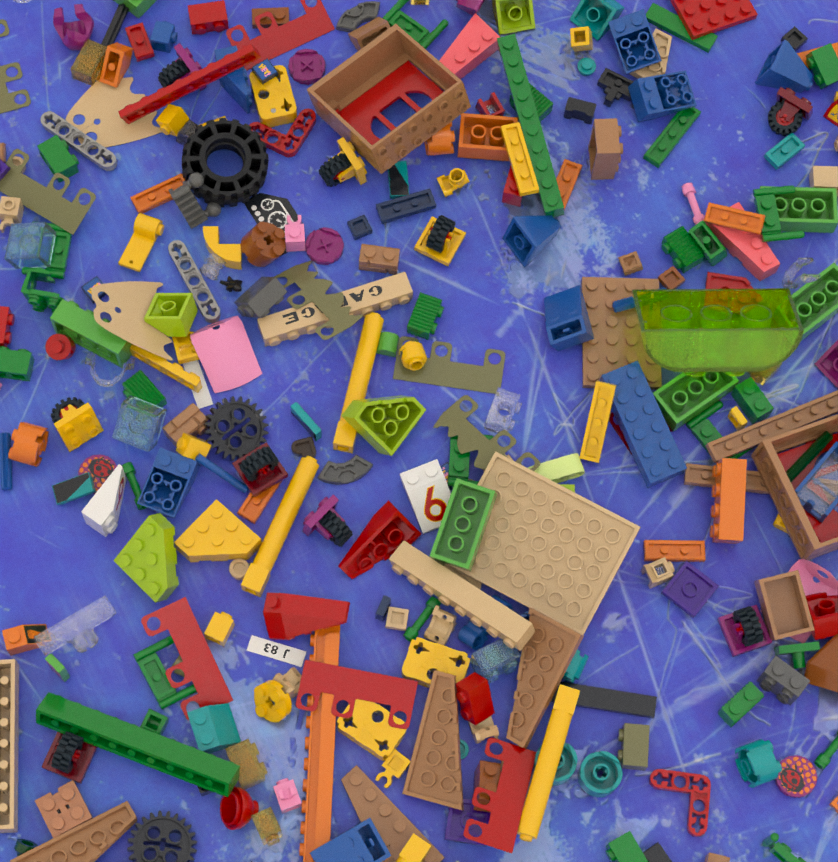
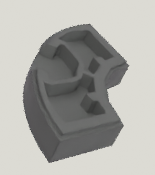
M362 2L350 10H346L340 17L336 30L352 32L362 23L374 20L378 16L380 2Z
M355 455L345 463L328 461L319 474L318 479L335 485L349 484L364 477L371 470L373 464L358 455Z

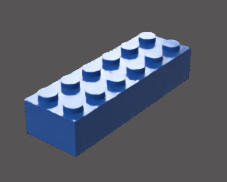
M635 361L601 375L599 381L617 385L612 412L647 488L683 474L687 469L686 464L639 362Z

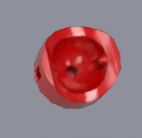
M58 333L48 338L45 348L47 354L52 359L66 360L73 356L76 346L69 336Z

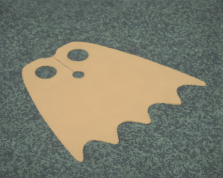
M133 77L122 78L117 88L102 83L98 79L75 103L66 117L67 122L83 133H96V142L104 147L121 145L161 133L159 127H155L152 124L157 111L130 124H127L120 118L118 111L145 97V94H134L130 91ZM78 114L83 115L85 122L81 125L75 124L73 122L74 116ZM99 119L101 122L100 124L96 125L94 124V120ZM78 137L80 144L84 142V139Z
M145 281L114 282L100 284L91 289L92 299L96 303V308L93 310L94 319L100 326L137 347L173 361L163 348L164 345L172 343V340L144 321L153 297L157 293V288L161 287L163 283ZM105 292L109 296V301H101L98 298V293ZM115 307L120 308L121 312L117 313ZM101 312L110 314L111 322H104L100 317Z

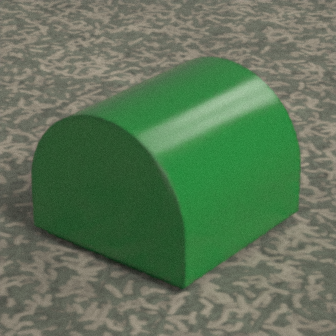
M149 708L140 727L162 735L168 724L169 717Z

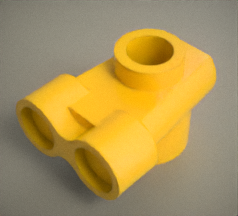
M460 168L451 170L447 176L441 175L437 177L445 197L452 195L453 191L462 188L470 182L465 170Z

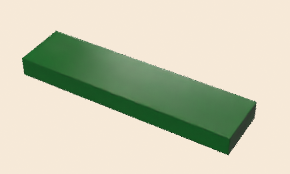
M652 3L646 13L649 23L709 53L718 36L713 33L692 40L679 16L655 3Z
M692 107L677 112L644 154L643 159L659 168L700 116L701 111Z

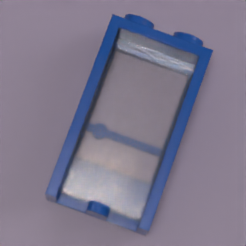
M837 441L795 489L803 509L821 523L838 504Z

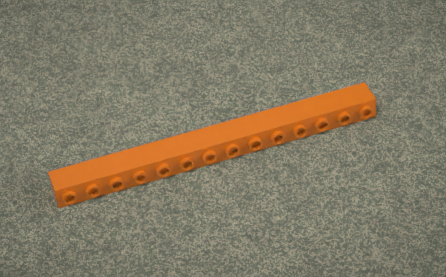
M340 625L328 629L315 630V634H311L310 646L314 647V654H310V661L339 666ZM320 692L317 709L311 711L310 716H306V729H310V735L305 737V749L309 750L308 758H304V770L308 771L307 779H303V792H307L306 800H302V813L306 814L305 821H301L300 834H304V843H300L299 856H303V862H314L310 852L331 839L336 716L331 713L334 694ZM313 695L307 696V707L313 705Z

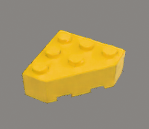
M216 499L174 542L176 550L189 562L210 560L213 562L238 558L249 560L260 548L262 541L257 534Z

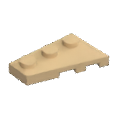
M655 29L653 37L662 61L629 74L638 79L665 74L672 36Z

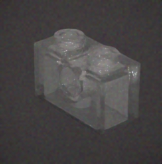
M498 387L487 415L484 429L497 434L501 430L512 432L516 420H513L514 414H519L522 403L519 402L520 395ZM506 410L509 414L504 416L499 411Z

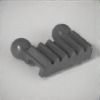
M192 173L188 181L182 182V186L174 191L172 188L168 190L191 229L208 220L207 217H217L221 213V206L214 202H210L206 206V210L203 211L190 188H199L204 183V177L200 173Z

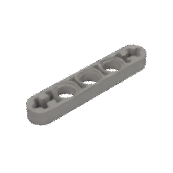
M48 111L42 114L40 121L45 130L54 136L58 135L60 140L64 139L67 145L103 170L112 171L116 168L117 159L111 151L54 112ZM53 119V122L56 124V127L51 122L47 123L46 120ZM64 127L69 128L67 134L61 135L59 133L60 129ZM78 137L84 139V142L80 145L74 144V140ZM93 147L99 149L98 153L95 155H90L88 153L89 150ZM102 155L107 160L111 159L112 163H105L104 159L102 158Z
M172 241L168 246L169 255L189 292L193 294L198 309L207 322H217L221 316L220 308L189 251L182 241ZM175 247L180 249L182 257L179 258L178 253L174 251ZM183 262H189L191 267L183 270L180 265ZM196 277L200 282L193 286L189 284V280ZM205 293L208 295V299L206 301H199L197 299L198 295ZM208 305H210L212 312H215V316H211L208 313Z

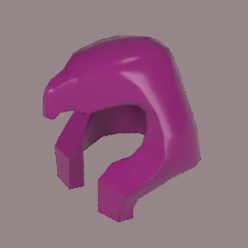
M83 4L74 5L76 17L80 19L74 22H64L62 7L54 9L53 24L64 45L70 50L80 51L85 49L94 28V20L85 11Z

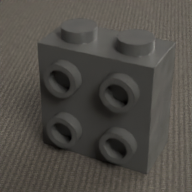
M261 277L234 303L237 305V311L243 317L263 318L269 314L270 308L274 304L277 305L284 299L283 296L287 293V290L276 277Z
M777 656L771 660L756 680L760 683L759 686L767 692L771 691L781 703L789 704L790 706L810 682L809 679Z

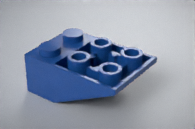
M644 9L608 22L626 74L662 61Z
M237 46L214 50L216 62L225 55L238 51ZM243 66L219 78L220 85L248 114L253 103L250 85H248L246 68L244 69Z
M686 70L639 78L628 86L638 122L657 119L697 106Z
M581 285L544 298L546 330L550 345L553 348L561 351L594 339Z
M160 447L137 504L175 518L195 481L201 465L197 461Z
M371 818L358 823L310 852L314 862H382L391 856Z

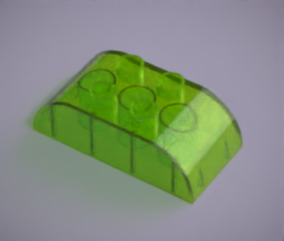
M789 288L632 290L634 308L646 353L659 366L674 372H684L688 376L700 377L706 374V372H724L729 376H742L746 372L770 369L790 357L798 347L803 336L804 329Z

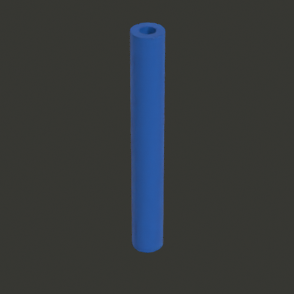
M200 453L196 456L195 460L241 492L246 493L248 488L240 480Z

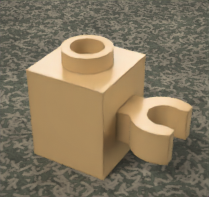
M1 196L0 230L2 233H4L6 227L10 226L11 234H14L16 231L15 225H21L24 212L21 198Z

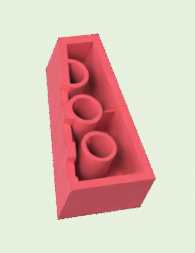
M475 13L439 61L459 79H462L498 50L497 38H500V36Z
M740 202L730 206L731 208L744 210ZM706 223L718 240L729 250V253L733 257H737L742 262V265L759 281L777 272L780 262L768 244L762 242V235Z

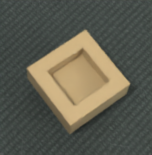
M389 606L385 628L406 631L409 610Z

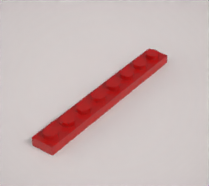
M252 44L245 45L240 50L225 55L217 62L209 63L207 67L194 71L189 76L178 79L173 84L160 88L149 96L142 97L140 101L125 106L124 109L118 111L120 118L127 124H130L261 58L260 53Z

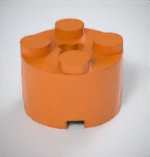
M452 122L424 142L425 151L428 156L454 154L453 142H455L454 130L451 131L450 129Z
M20 422L18 429L13 430L11 440L14 441V444L9 450L8 458L38 467L42 461L39 455L47 447L48 428Z

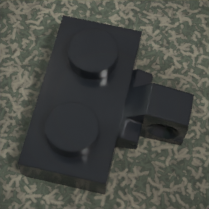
M605 68L597 83L598 86L605 89L604 93L607 94L603 104L610 107L615 99L619 100L621 97L631 101L628 86L634 81Z

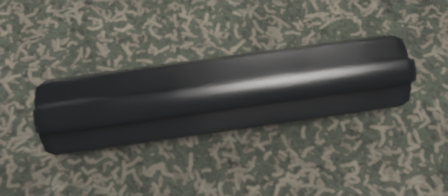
M125 4L118 5L100 45V50L103 53H106L108 45L115 42L129 11Z

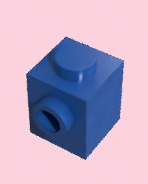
M156 21L150 38L153 50L170 53L172 45L176 43L178 37L174 24L167 21Z

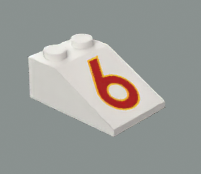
M436 459L400 473L402 485L423 534L440 527L451 495L445 476Z
M120 464L81 511L86 524L105 537L109 533H113L118 526L117 522L127 480L123 467Z

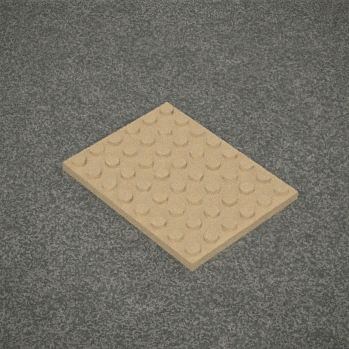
M495 451L477 484L496 491L497 497L473 567L470 572L452 565L449 566L518 603L543 613L584 636L641 527Z

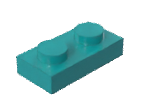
M791 133L765 153L764 158L777 170L803 150L805 144L794 133Z

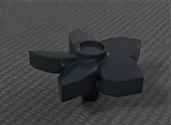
M228 276L227 281L220 280V284L225 285L227 291L241 292V280H233L230 276Z

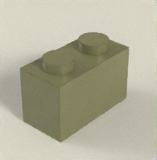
M624 723L622 729L618 730V741L621 742V750L618 749L617 759L622 769L643 771L647 769L650 725Z

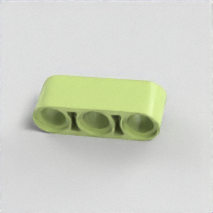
M578 453L540 463V466L534 471L555 483H561L585 474Z

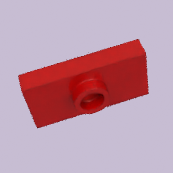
M143 22L125 28L137 62L155 56Z

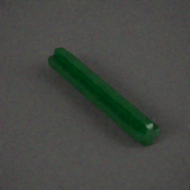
M825 431L786 471L790 482L833 439V436L828 431Z

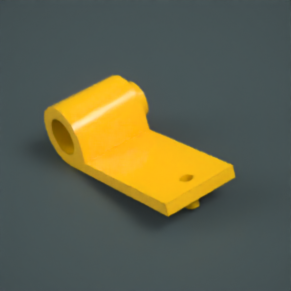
M142 213L137 215L133 227L134 233L118 265L138 272L141 271L158 236L163 234L165 226L162 224V220Z

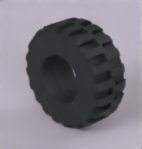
M219 118V121L215 122L212 119L207 121L205 126L199 125L195 128V133H191L188 136L187 143L184 144L182 152L183 178L188 181L189 176L195 172L202 174L204 177V183L201 187L190 188L193 189L194 195L197 198H204V202L207 204L214 202L221 207L229 204L230 207L237 206L238 202L244 204L249 201L251 196L257 195L259 188L265 182L269 161L268 154L266 153L267 147L263 141L261 142L259 133L251 131V126L246 123L242 125L239 123V120L227 121L226 118ZM228 149L241 157L243 167L240 172L233 176H219L208 168L207 158L216 150Z

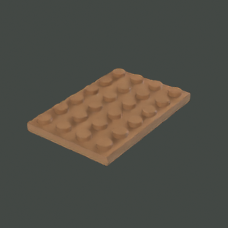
M582 277L581 289L594 339L582 343V388H595L596 381L600 380L601 375L635 361L639 362L651 390L661 388L660 301L617 313L612 308L614 301L659 289V279Z

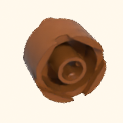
M259 222L242 237L241 251L246 254L249 263L257 267H265L284 253L286 248L285 232L271 223Z

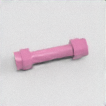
M686 183L682 185L683 195L688 198L694 214L692 219L696 225L700 221H704L705 215L701 214L694 195L696 190L693 184Z

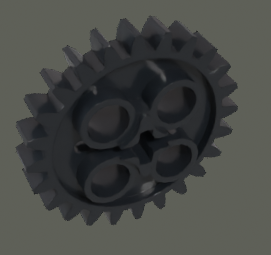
M232 396L228 402L224 398L222 399V404L219 402L215 404L217 409L210 408V412L213 415H206L209 422H205L203 425L208 427V430L203 433L208 434L210 437L205 441H212L213 444L210 449L216 447L215 454L217 455L222 452V459H225L228 455H230V461H233L236 456L237 459H240L261 446L260 443L267 441L263 438V436L269 434V432L264 430L269 425L263 423V420L267 417L259 415L262 409L255 410L257 403L249 405L250 399L243 402L240 396L235 401L234 396ZM235 410L241 412V420L234 417ZM250 418V421L239 428L238 431L231 434L227 439H222L235 426ZM219 422L225 423V425H226V431H225V432L219 430V428H218V423H219ZM247 426L253 428V436L246 433ZM231 438L237 439V448L231 446Z
M159 811L158 817H155L151 812L149 820L144 816L142 817V825L137 822L135 823L138 831H130L134 838L128 839V843L133 845L127 848L128 852H133L129 856V860H136V862H167L165 856L174 854L177 858L176 862H194V858L190 854L197 853V850L192 848V846L197 845V841L191 840V838L196 833L188 832L192 825L184 826L186 819L183 818L181 821H178L177 813L172 818L170 817V811L166 813V816H162V812ZM156 829L160 835L158 838L153 839L148 836V831ZM171 833H178L181 839L178 842H172L169 835ZM143 842H148L154 845H144ZM161 842H165L166 847L164 851H161L160 846H157ZM169 847H180L181 850L177 851L176 849ZM147 850H151L155 853L156 857L148 860L144 857V853Z

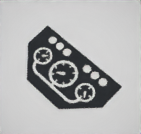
M258 193L249 198L248 202L244 203L257 224L259 222H268L283 229L285 232L287 215L291 216L292 222L298 220V214L286 198Z

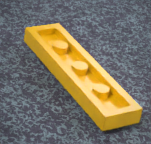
M520 122L501 126L500 130L520 197L539 193V186Z
M133 344L131 345L130 351L132 356L199 393L202 384L197 374L193 372L188 373L183 370L181 365L175 362L172 364L163 357Z
M596 381L580 459L596 463L600 462L617 385Z

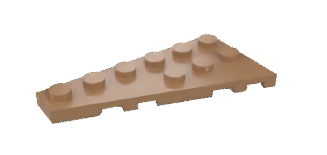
M529 607L528 613L530 615L529 622L533 624L535 633L522 648L517 674V689L514 691L513 697L515 699L513 712L510 714L506 736L507 739L523 748H527L584 637L582 634Z
M434 670L402 794L464 811L458 703L455 685L456 676Z
M357 765L341 779L360 822L371 818L391 854L389 858L382 862H396L413 833L432 846L423 862H441L445 858Z
M128 801L21 854L10 860V862H95L138 821L137 816Z

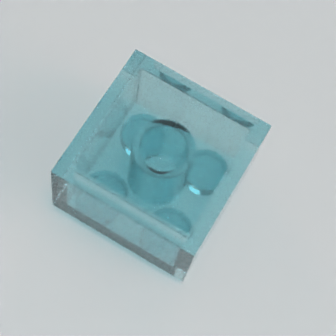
M46 222L11 224L5 260L16 269H22L23 267H50L57 232Z
M130 395L121 404L112 438L146 452L151 451L157 445L167 409Z
M499 639L472 653L470 664L474 672L486 678L488 684H491L499 679V675L503 673L508 675L517 669L516 666H518L521 656L515 647L511 649L503 643L502 639Z

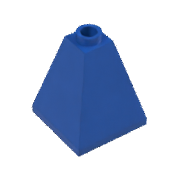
M784 40L769 53L755 83L780 89V87L785 89L787 87L794 92L802 93L804 90L808 91L811 88L813 75L790 43Z
M552 215L515 216L511 220L502 239L523 267H526L557 235L561 225Z

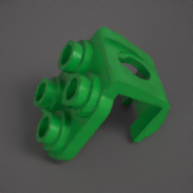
M43 268L30 269L22 285L21 292L28 303L33 306V310L44 312L45 309L51 308V312L54 313L63 299L59 297L60 294L35 289L37 281L55 284V280L51 278V273Z

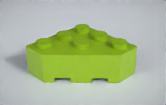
M398 395L353 400L342 414V417L379 454L392 456L426 409L414 397Z
M161 513L149 515L113 560L155 603L167 600L179 585L175 565L177 564L176 548H174L173 538L175 536V527Z

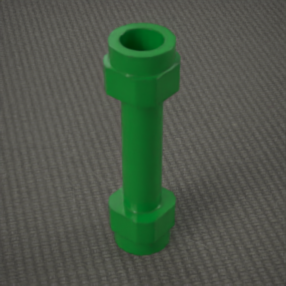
M132 462L121 465L135 495L134 501L138 510L147 508L137 504L142 491L135 477L136 471Z
M431 596L425 604L426 608L412 627L406 629L403 634L406 640L411 642L412 639L415 640L418 637V631L432 614L435 606L441 605L437 598Z
M838 735L823 754L820 753L814 761V764L821 770H824L831 762L830 758L838 749Z

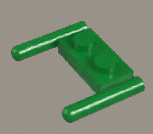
M398 0L382 18L388 21L390 27L397 24L426 49L448 26V21L443 19L430 33L428 29L400 10L409 0Z
M793 185L753 189L756 212L766 216L761 232L762 242L804 238L805 233L802 230L781 233L775 195L794 193L795 187Z
M32 221L30 224L32 229L52 231L45 270L51 273V278L64 279L72 234L53 223ZM23 267L21 272L27 275L28 271L33 268Z
M717 401L686 423L688 429L692 431V434L707 452L708 450L705 445L722 437L709 419H707L723 407L721 401ZM752 448L728 458L738 459Z
M483 434L488 440L493 438L492 435ZM458 435L450 437L448 486L454 487L456 478L477 485L479 481L468 480L470 452L461 454L457 446Z
M171 635L133 654L161 710L197 692L194 684L176 692V689L171 687L167 679L166 670L156 652L174 643Z
M772 833L762 841V845L766 848L770 847L769 852L781 862H806L801 857H795L791 853V848L785 843H775L779 839L777 833Z

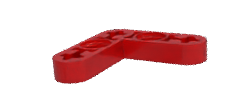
M309 108L302 110L286 135L260 122H253L249 126H251V131L260 130V140L265 143L267 148L289 158L294 157L298 153L316 123V113ZM308 116H311V119H308V120L306 121V123H305V126H304V125H303L304 122H305L304 117L307 118ZM297 129H300L304 132V134L300 137H297L293 134V132ZM271 136H276L278 138V141L276 143H270L268 142V138ZM293 140V149L286 150V147H289Z
M665 769L654 770L649 776V783L654 789L690 794L687 831L693 837L702 836L708 826L711 790L709 778L701 774ZM660 774L662 779H668L669 775H671L670 786H667V781H662L660 785L657 784V780H654L653 777ZM675 777H683L686 783L685 786L682 788L677 787L674 784ZM689 778H692L691 783H698L699 780H702L706 787L699 790V786L692 785L691 789H688L690 784ZM694 801H702L705 806L704 810L701 812L696 811L693 807ZM692 814L704 816V819H699V826H702L703 829H700L698 833L695 832V828H692V825L696 823V817H692Z

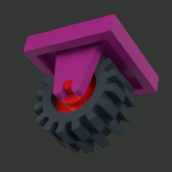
M180 43L174 46L178 59L172 61V64H167V68H163V72L159 73L158 81L163 88L173 84L178 79L189 76L194 71L202 69L200 64L192 58L193 55L187 47L184 49ZM207 86L200 88V91L205 89Z
M332 495L330 498L326 496L319 503L317 511L315 513L311 511L303 522L302 532L307 536L316 530L325 539L333 541L339 547H342L353 535L350 528L345 525V520L335 511L339 501L335 495Z
M757 605L736 610L717 619L733 657L772 643Z

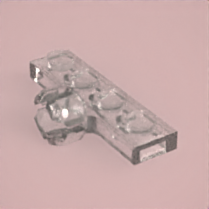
M105 595L34 636V640L44 656L66 643L73 644L79 653L86 652L87 647L91 649L98 643L99 637L95 633L94 627L116 615V610Z

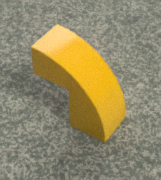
M203 226L205 245L211 256L228 268L242 270L240 244H219L220 234L218 226Z

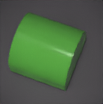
M381 332L376 354L395 357L399 336L392 332Z

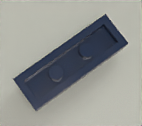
M430 188L376 204L381 224L436 208Z

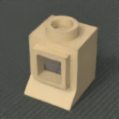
M665 557L643 565L641 569L642 575L646 573L650 580L648 584L649 589L671 580L674 576L673 572H675L672 562H667Z

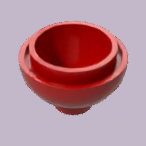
M234 787L229 797L223 796L221 799V819L229 830L243 828L252 817H256L258 814V802L252 800L250 794L243 788Z

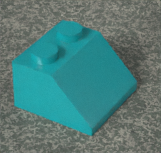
M581 0L569 20L579 27L589 26L592 31V37L599 41L610 29L608 22L619 18L625 7L615 0Z
M229 703L208 705L187 712L199 750L211 754L242 743Z

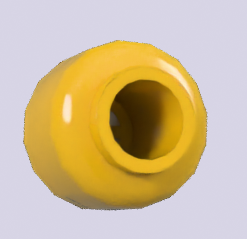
M408 341L399 350L402 364L406 369L412 371L419 370L427 361L424 347L420 342Z

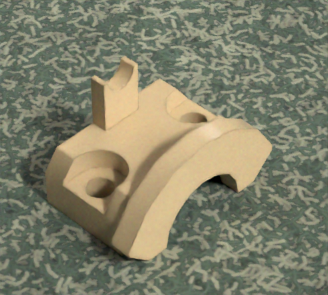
M436 605L432 612L433 616L430 625L424 633V638L441 645H446L450 634L455 630L457 616L440 609V606Z
M292 667L284 675L277 673L272 680L279 682L283 686L282 690L284 693H288L292 699L298 695L302 675L295 667Z
M492 716L476 726L468 721L476 744L491 736L498 739L497 725L494 726Z

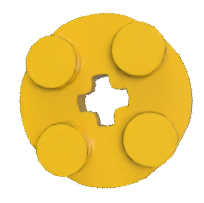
M268 680L254 688L255 712L259 717H264L270 722L283 720L290 714L292 708L291 698L288 693H284L281 689L283 686L279 682Z

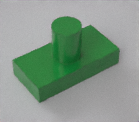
M819 641L774 647L775 656L792 655L794 669L806 667L804 652L820 650Z

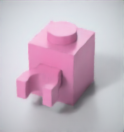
M287 215V225H285L286 252L306 251L305 230L301 215H298L296 222H292L291 216Z
M285 778L277 781V785L273 786L282 814L302 807L294 780Z

